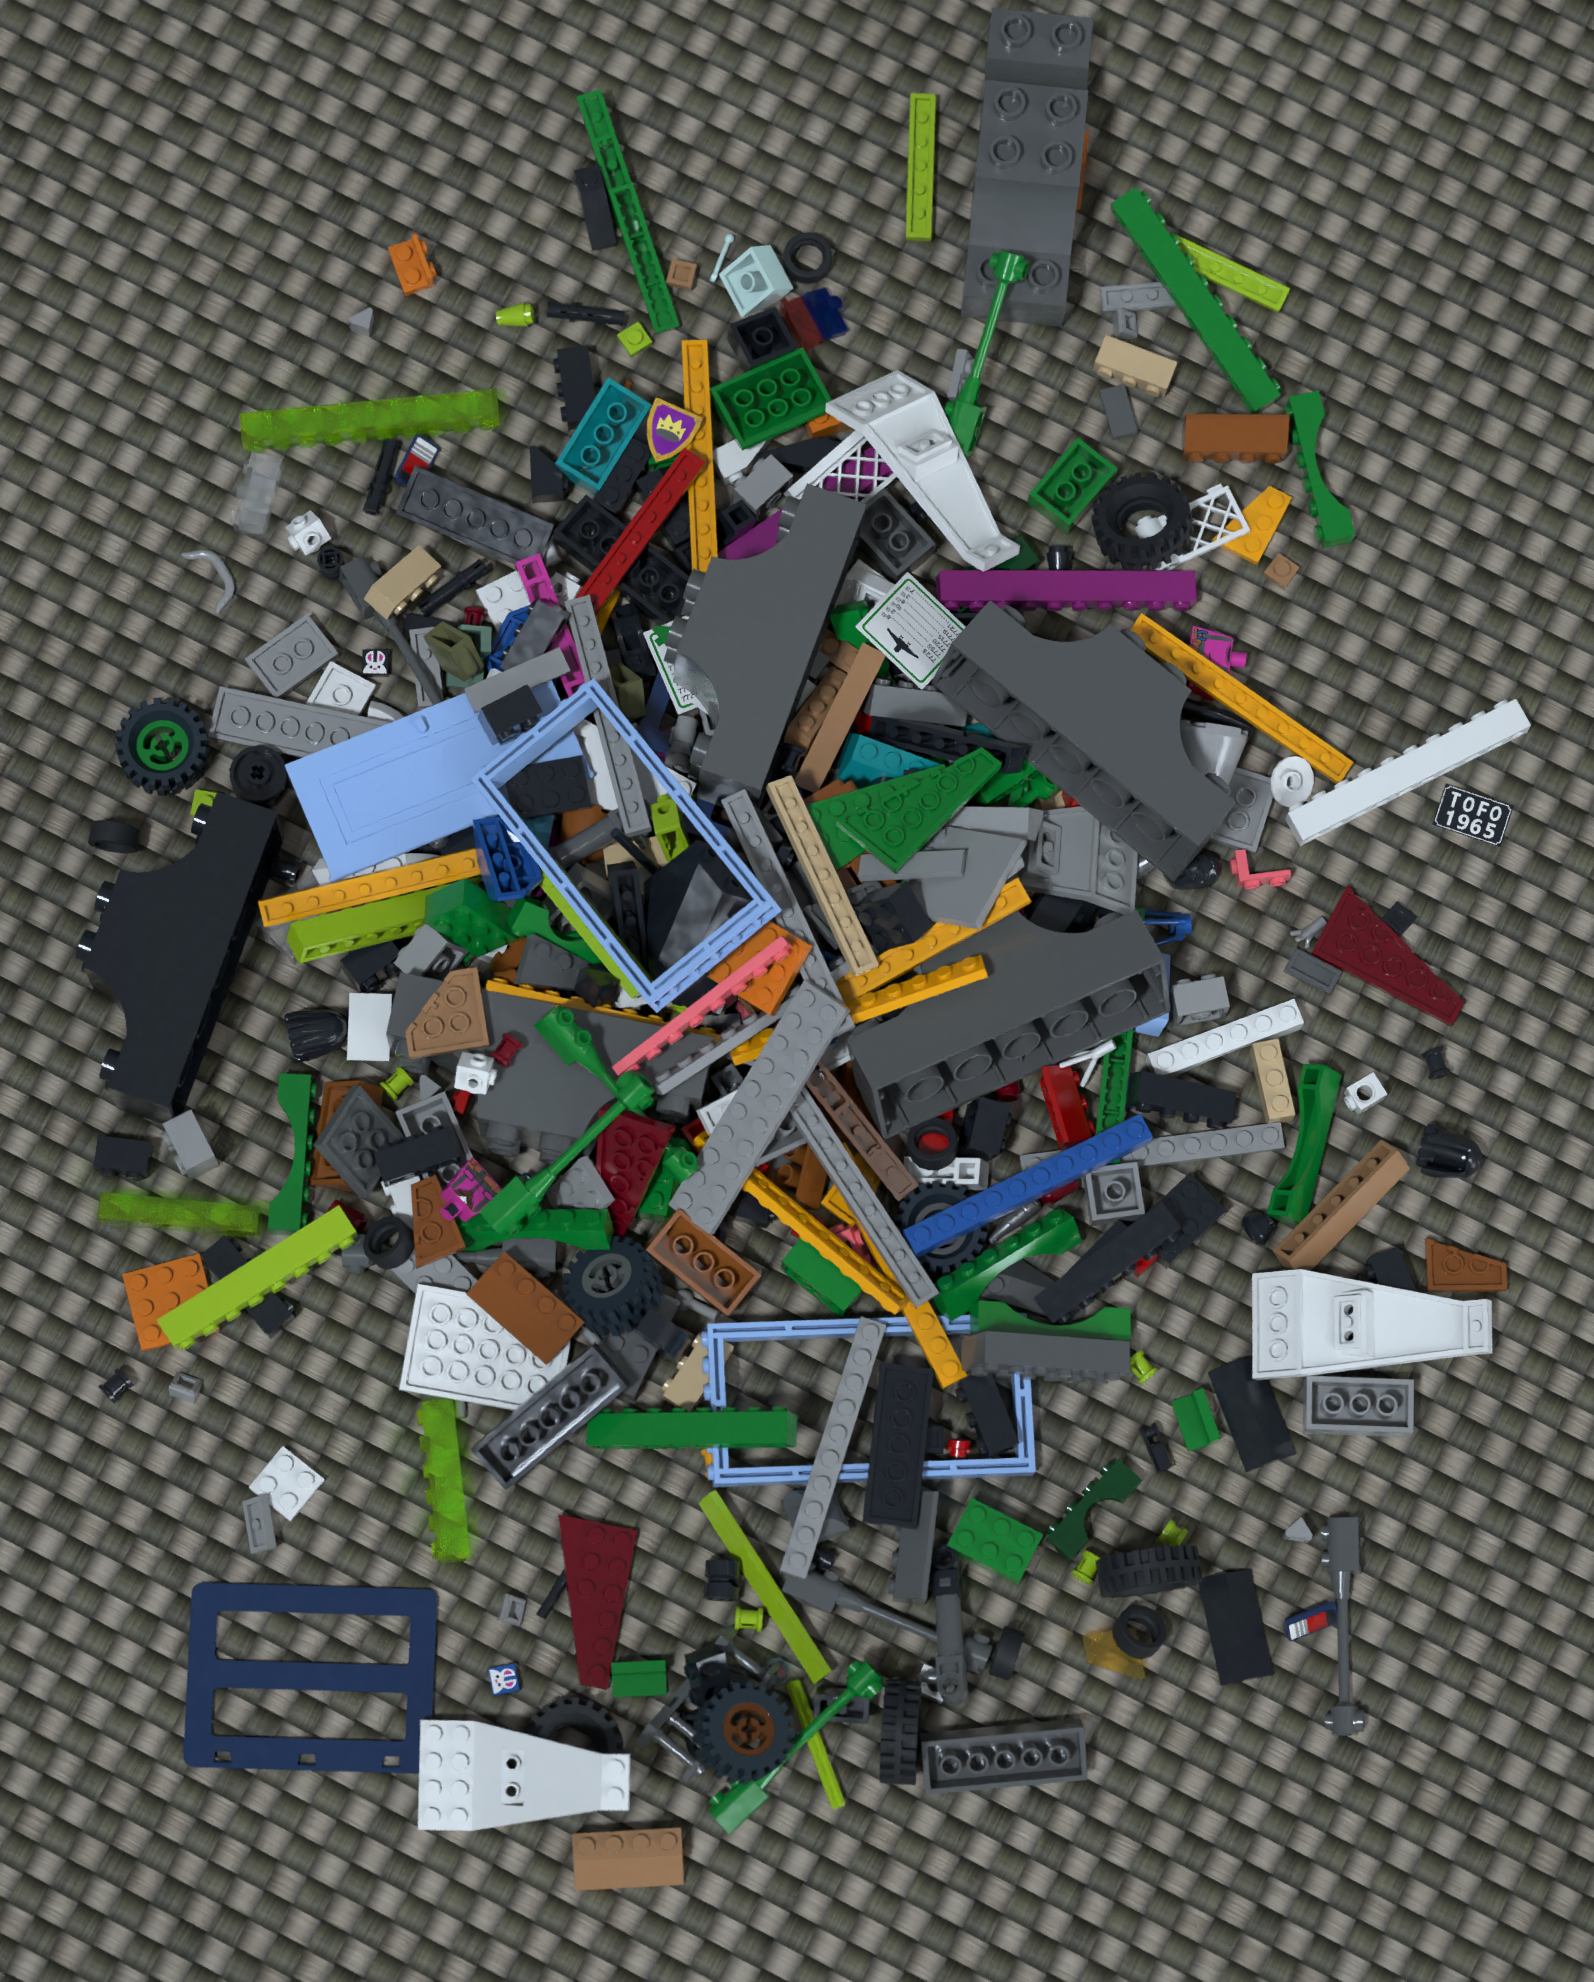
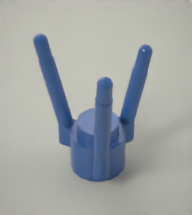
M1145 910V915L1168 918L1142 919L1145 925H1168L1169 933H1174L1173 936L1155 941L1157 946L1173 941L1184 940V935L1191 934L1190 914Z

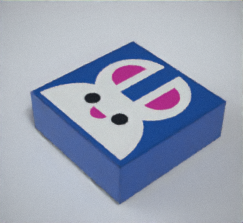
M515 1664L488 1669L493 1696L520 1691Z

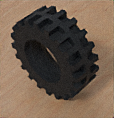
M1141 472L1135 473V478L1129 480L1125 475L1120 477L1122 483L1118 485L1111 482L1108 485L1109 492L1107 494L1100 492L1098 495L1100 504L1094 503V515H1091L1097 544L1100 546L1103 556L1108 555L1110 562L1114 565L1120 561L1122 568L1128 570L1130 565H1135L1136 571H1143V566L1151 565L1152 570L1157 569L1156 563L1164 561L1167 565L1172 562L1171 555L1176 554L1180 556L1183 553L1181 545H1189V534H1193L1194 531L1188 498L1185 491H1181L1180 484L1175 482L1171 485L1170 478L1166 475L1161 480L1157 479V475L1154 472H1150L1149 477H1142ZM1142 510H1155L1164 514L1167 518L1166 525L1154 536L1132 539L1120 532V526L1123 521L1133 513Z
M1192 1545L1133 1550L1132 1552L1118 1553V1555H1109L1106 1558H1100L1095 1561L1100 1596L1103 1598L1156 1594L1158 1592H1168L1195 1586L1203 1582L1197 1546Z
M885 1680L880 1743V1783L916 1785L921 1717V1681Z
M573 1697V1699L560 1698L549 1705L547 1703L538 1713H534L523 1731L525 1734L550 1740L558 1730L568 1726H578L586 1729L593 1735L597 1742L598 1753L624 1754L622 1733L615 1719L610 1716L605 1708H601L591 1700L586 1701L579 1699V1697Z

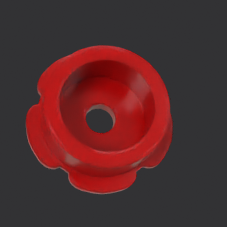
M948 1439V1446L945 1447L946 1450L950 1451V1456L966 1457V1452L972 1451V1449H969L970 1441L965 1439Z

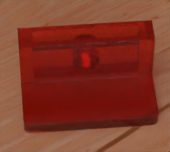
M803 295L789 302L785 297L780 299V310L800 348L803 347L807 351L826 342V338Z

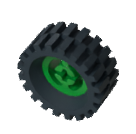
M159 697L153 698L154 704L148 705L145 700L140 703L141 709L138 711L134 707L128 711L130 717L128 720L123 717L120 722L122 729L116 732L117 743H115L120 765L126 777L131 779L133 785L137 788L142 786L146 793L152 794V790H155L158 796H165V791L171 790L172 795L179 794L178 788L184 786L188 790L192 787L191 781L193 779L198 782L202 777L200 771L207 769V757H210V748L205 726L202 720H199L198 714L194 710L190 711L188 705L183 702L177 705L175 699L167 698V703H162ZM160 733H170V734H172V735H174V736L170 737V736L167 735V734H160ZM159 734L172 760L176 756L177 748H181V752L174 761L168 763L165 754L159 748L156 738L152 739L150 749H146L148 741L153 736ZM157 760V761L160 762V763H168V764H156V763H154L153 761Z

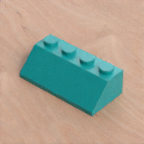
M608 377L555 462V465L573 483L595 496L652 405Z
M852 733L836 780L841 778L844 784L853 780L856 787L861 789L868 787L871 781L878 777L884 776L895 779L902 777L904 770L922 771L941 764L863 735Z

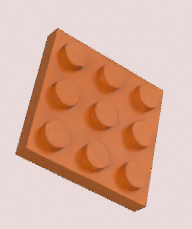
M770 920L713 966L707 977L718 984L780 936L786 937L793 946L788 950L789 955L778 963L776 961L772 962L767 966L768 971L758 979L754 977L745 983L747 987L737 994L767 1014L774 1016L813 946Z
M200 1253L122 1274L142 1352L171 1345L159 1326L157 1319L209 1287Z

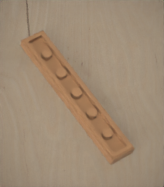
M865 643L862 644L794 780L796 786L812 794L819 791L885 658L881 651Z

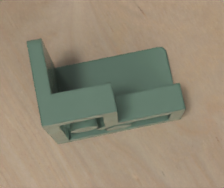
M460 625L456 629L471 637L484 665V658L491 653L492 627ZM484 666L465 682L446 672V686L464 689L483 681Z

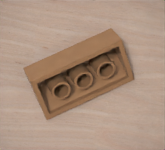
M681 1828L572 1834L575 1891L684 1885Z

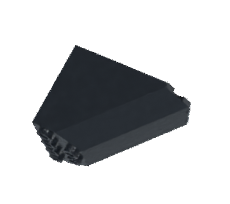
M696 840L644 882L649 975L655 981L754 900L709 843ZM735 851L756 877L746 854ZM783 865L782 869L786 875L785 865ZM710 970L671 1001L672 1004L688 1008L716 987L718 983L707 977ZM732 993L724 999L726 1003L715 1012L710 1010L708 1013L714 1016L720 1015L737 1000L736 996Z

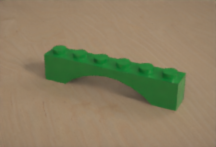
M1319 390L1289 396L1287 404L1284 406V415H1289V421L1292 426L1290 439L1292 445H1297L1298 454H1296V462L1298 468L1303 469L1304 478H1302V486L1304 492L1309 493L1310 502H1308V510L1310 516L1315 517V538L1317 541H1321L1322 548L1351 543L1355 537V531L1350 511L1340 504L1328 491L1317 468L1315 456L1316 436L1325 415Z
M1303 1063L1297 1087L1300 1106L1297 1144L1286 1173L1272 1190L1267 1215L1283 1224L1298 1225L1309 1213L1342 1076L1326 1065Z
M279 1073L277 1099L292 1125L295 1154L292 1169L286 1183L269 1205V1234L292 1235L307 1225L308 1214L303 1213L304 1202H309V1187H305L306 1176L310 1177L311 1161L307 1160V1152L313 1149V1135H309V1125H314L315 1109H311V1098L316 1099L317 1083H313L311 1075Z
M1061 1207L1052 1210L1046 1216L1034 1223L1028 1224L1023 1230L1013 1236L1005 1238L1003 1242L995 1247L985 1250L972 1262L964 1263L959 1269L939 1278L937 1282L933 1283L939 1292L933 1298L938 1312L950 1321H953L968 1312L970 1305L977 1302L987 1285L1011 1264L1039 1254L1061 1255L1080 1244L1082 1240L1074 1217Z
M608 1209L540 1210L534 1217L529 1218L526 1215L519 1222L523 1227L513 1236H510L508 1233L505 1236L500 1235L490 1226L481 1213L467 1222L462 1221L458 1215L454 1218L466 1246V1249L462 1251L483 1250L500 1241L515 1238H544L571 1244L583 1250H610L614 1231Z
M977 1301L970 1305V1336L983 1331L1130 1341V1308L1104 1307L1082 1322L1054 1326L1027 1319L1011 1309L1005 1302Z

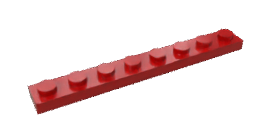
M685 447L575 597L579 598L590 595L595 617L705 467L706 462Z

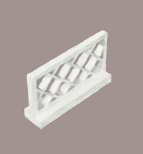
M854 431L784 494L787 497L789 495L801 499L807 483L814 486L819 483L818 487L822 488L825 477H837L836 492L833 493L854 497L856 501H858V497L864 498L861 502L866 503L897 476L893 472L889 477H877L878 462H886L883 459H878L876 450L874 458L860 457L861 446L867 439L862 433ZM857 450L856 457L850 456ZM843 461H856L855 475L841 474ZM860 461L874 462L873 476L859 475ZM838 467L837 473H831L835 468ZM841 478L855 479L854 493L840 492ZM859 479L873 480V489L870 494L858 493ZM877 481H883V482L877 487Z

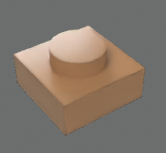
M672 258L666 285L691 291L697 264Z
M1278 553L1265 570L1263 576L1284 590L1300 567Z

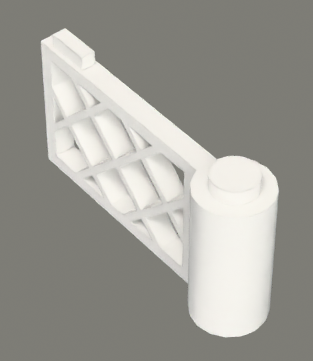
M1216 485L1207 490L1208 495L1189 503L1190 510L1196 507L1208 510L1204 522L1193 519L1192 524L1201 526L1198 538L1189 536L1190 541L1196 543L1192 552L1186 555H1171L1172 562L1167 565L1164 561L1156 563L1157 569L1155 571H1172L1182 563L1250 533V529L1228 486ZM1225 494L1229 502L1227 511L1212 507L1214 500ZM1231 507L1235 514L1230 513ZM1210 511L1225 516L1221 528L1207 524ZM1162 515L1158 518L1146 516L1137 522L1138 526L1135 528L1139 539L1154 536L1160 532L1166 525L1167 518L1165 515ZM1227 518L1238 520L1242 529L1236 532L1225 530L1224 526ZM1204 528L1219 532L1216 541L1209 543L1200 540Z

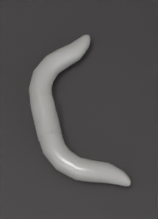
M205 549L181 553L182 557L186 559H207L214 565L225 584L224 594L218 600L215 608L216 614H219L232 599L235 590L234 580L223 560L213 551Z

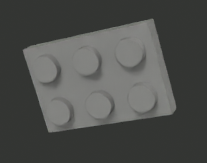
M306 614L246 657L245 662L271 696L280 699L329 664L330 661L336 659L339 654L311 617Z
M1236 767L1229 783L1231 790L1229 796L1236 803L1209 841L1237 850L1245 849L1247 853L1255 855L1273 799L1271 778Z
M588 1155L578 1159L545 1193L550 1205L554 1209H606L615 1200Z
M415 1248L404 1264L391 1269L414 1293H416L417 1284L467 1293L478 1281L454 1255L416 1269Z

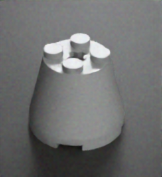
M1180 720L1182 744L1192 766L1204 776L1206 773L1216 774L1229 786L1245 747L1248 731H1241L1240 728L1220 724L1190 723L1188 720Z

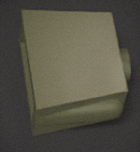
M443 621L423 636L441 668L464 682L484 666L471 637Z
M621 662L610 665L609 670L620 711L628 721L646 715L642 679Z

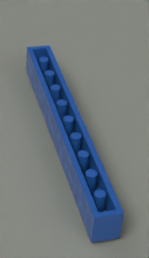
M1138 1114L903 1230L902 1237L915 1257L919 1258L1150 1144L1153 1136L1142 1115Z

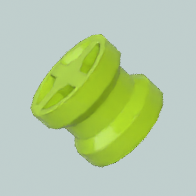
M1171 1519L1157 1539V1542L1160 1544L1165 1543L1170 1547L1180 1545L1189 1530L1176 1526V1522Z

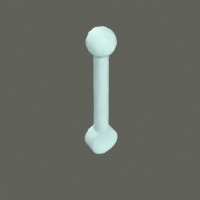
M727 234L724 238L725 244L710 277L712 282H715L729 245L734 242L732 234Z

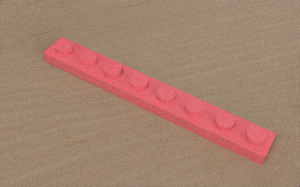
M780 936L613 1065L612 1068L616 1074L622 1076L631 1069L635 1073L641 1069L640 1064L647 1059L651 1061L662 1053L661 1048L667 1043L672 1045L683 1037L682 1032L689 1026L691 1028L698 1026L704 1021L703 1016L710 1010L715 1012L726 1003L724 999L732 993L735 996L747 987L746 982L753 977L758 979L768 971V965L774 961L778 963L789 955L788 950L793 947L789 940L784 936Z

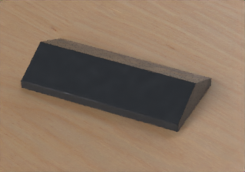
M1252 1356L1208 1372L1245 1472L1296 1455L1268 1380L1253 1379Z
M1251 1570L1229 1572L1202 1579L1203 1582L1198 1585L1220 1686L1273 1676Z

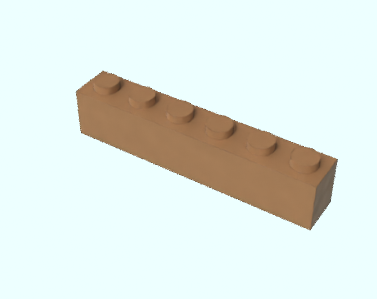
M1380 1140L1280 1242L1273 1252L1285 1270L1303 1269L1311 1271L1404 1176L1410 1168L1396 1148Z

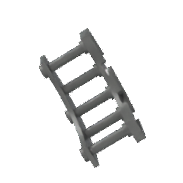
M729 1626L719 1636L714 1645L724 1651L726 1656H731L761 1681L757 1686L762 1684L769 1690L779 1678L775 1673L781 1665L776 1663L768 1672L735 1646L736 1643L733 1639L738 1634V1631ZM688 1679L675 1693V1697L671 1702L660 1710L636 1740V1743L642 1748H645L651 1741L654 1744L658 1742L690 1769L682 1779L686 1783L693 1775L698 1778L705 1770L702 1764L705 1763L706 1759L702 1756L696 1760L666 1736L662 1728L666 1724L670 1727L673 1725L691 1740L697 1734V1730H692V1726L679 1717L680 1713L677 1712L685 1701L688 1704L692 1703L688 1694L691 1689ZM744 1714L734 1715L730 1721L731 1724L737 1723Z

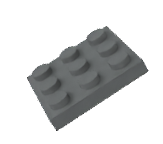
M352 1085L318 1137L314 1147L360 1198H367L381 1177L374 1152L378 1151V1147L388 1143H393V1145L400 1144L405 1137L360 1085Z

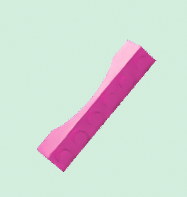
M540 553L515 562L516 571L530 605L534 600L537 602L538 599L546 598L559 606ZM565 624L550 651L560 647L570 668V673L559 677L567 698H570L585 683L576 646L567 624Z

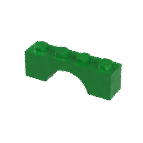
M866 600L837 605L829 616L837 639L853 644L858 650H860L863 643L879 650L855 627L871 611ZM885 656L875 677L891 679L890 683H896L891 678L889 661Z
M528 895L516 900L506 919L513 934L521 938L534 934L593 965L600 963L605 967L577 931L565 933L550 927L549 910L544 902Z

